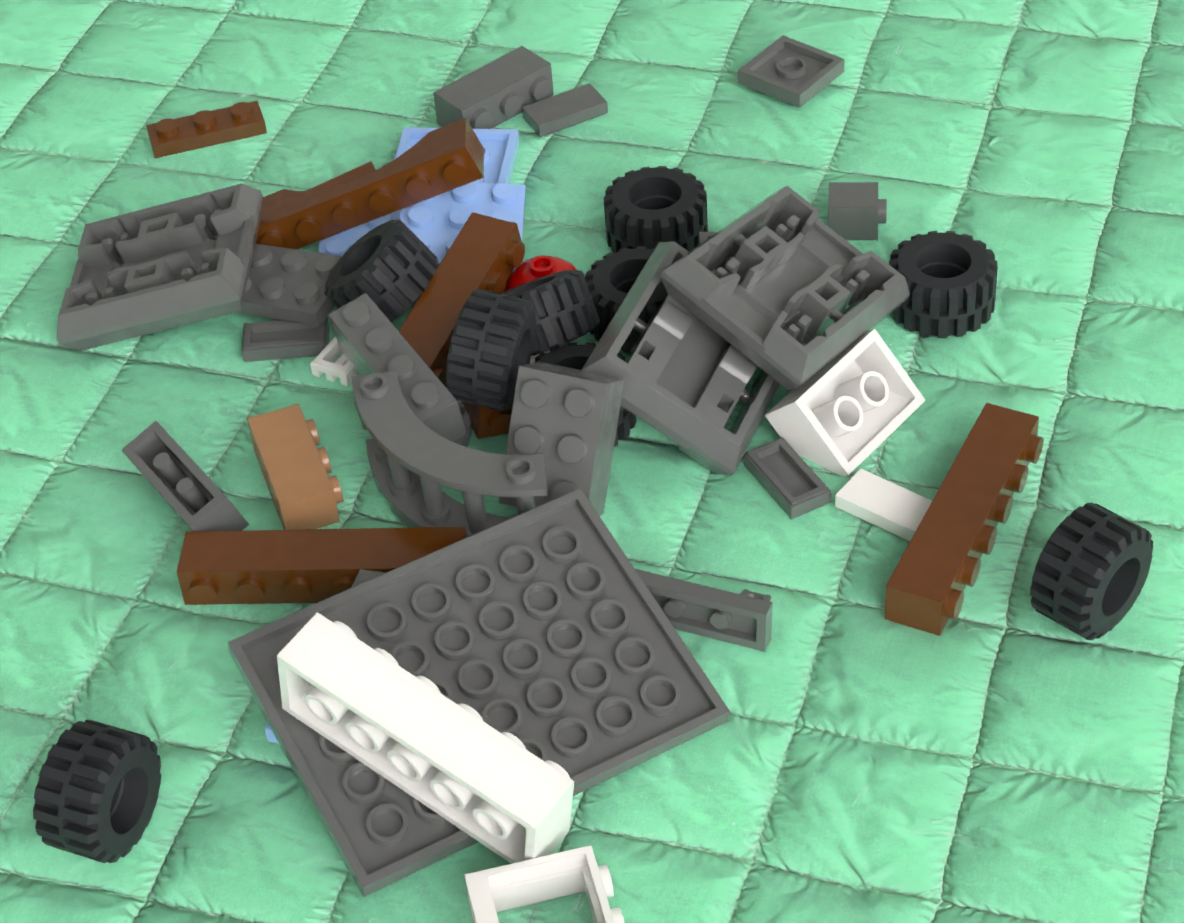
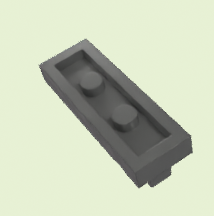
M635 569L675 629L766 651L771 641L773 602H771V595H764L747 589L737 594Z

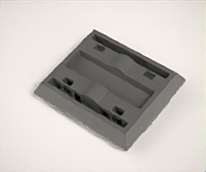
M237 184L85 224L78 248L76 267L70 287L66 288L58 315L57 342L59 345L82 351L241 311L261 220L262 192L244 184Z
M788 186L776 191L662 270L660 276L670 296L787 390L801 386L909 298L910 292L906 279L902 274L872 251L864 254L819 220L820 211ZM737 253L736 257H735V258L733 257V258H732L731 260H729L728 263L725 265V268H726V269H723L722 267H719V268L715 271L714 274L711 272L713 269H715V268L718 267L720 264H722V263L725 262L727 259H729L730 257H732L734 254Z
M659 242L582 370L625 379L620 405L621 411L624 408L678 443L679 450L715 474L732 476L780 383L761 369V373L756 377L750 393L744 388L755 372L757 365L669 294L647 324L638 318L655 288L660 282L663 283L660 276L662 270L689 252L676 242ZM634 328L641 334L630 351L632 354L631 358L626 363L617 357V354ZM740 399L744 404L732 427L727 430L724 426L737 401Z

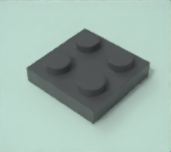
M782 35L738 70V83L800 108L844 72V59Z

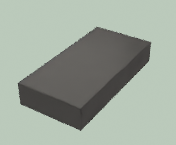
M589 83L523 106L522 113L524 120L542 137L608 113L607 101Z
M328 317L321 326L285 320L245 323L241 350L244 362L318 356L329 344L330 327Z
M783 437L744 453V466L791 520L831 503V490Z

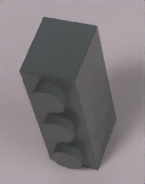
M520 46L433 92L437 124L443 127L466 118L472 129H492L522 113L523 106L554 95L551 63L527 48Z
M157 421L152 423L121 450L192 531H242L249 525L230 500Z

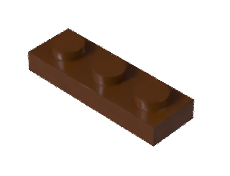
M258 101L239 102L226 108L212 111L203 110L194 115L176 119H162L157 123L146 125L155 158L267 133L265 120Z

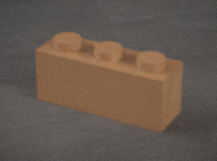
M299 404L247 418L253 449L283 529H317L340 522L336 503L344 501L342 490L336 475L328 477V473H332L331 465L325 447H316V445H320V440L314 420H305Z

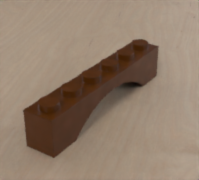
M464 118L428 132L413 147L395 160L354 181L315 191L283 189L263 197L261 220L256 244L299 249L484 178V148L469 122Z

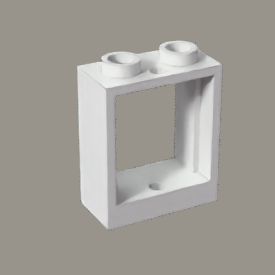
M592 845L464 874L473 923H499L497 912L581 892L586 894L594 923H625L620 907L610 909L607 898L614 897L610 872L607 864L597 865Z

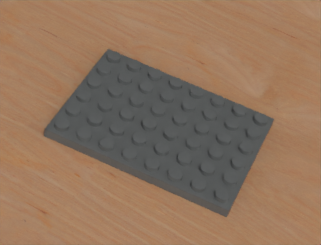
M581 488L228 642L231 657L363 897L453 855L478 841L282 709L277 655L317 612L332 622L340 621L346 624L355 633L357 639L374 650L381 648L394 657L401 668L415 677L424 676L438 687L442 695L456 704L463 703L472 707L482 717L483 722L500 733L509 732L525 745L527 751L544 762L550 760L560 765L568 773L570 779L574 781L573 796L728 722L730 710Z

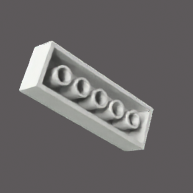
M317 612L277 655L282 709L512 864L551 855L570 830L574 781L570 779L568 773L560 765L550 760L544 762L527 751L525 745L509 732L500 733L483 722L482 717L472 707L463 703L458 705L441 694L438 687L424 676L415 677L398 665L394 657L381 648L374 650L357 639L355 633L346 624L340 621L332 622Z

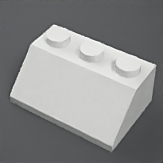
M873 329L866 332L801 386L790 391L765 414V417L781 438L783 437L799 456L845 477L861 464L926 400L880 335Z

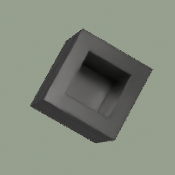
M829 182L828 227L845 240H878V224H886L887 200L878 199V182Z

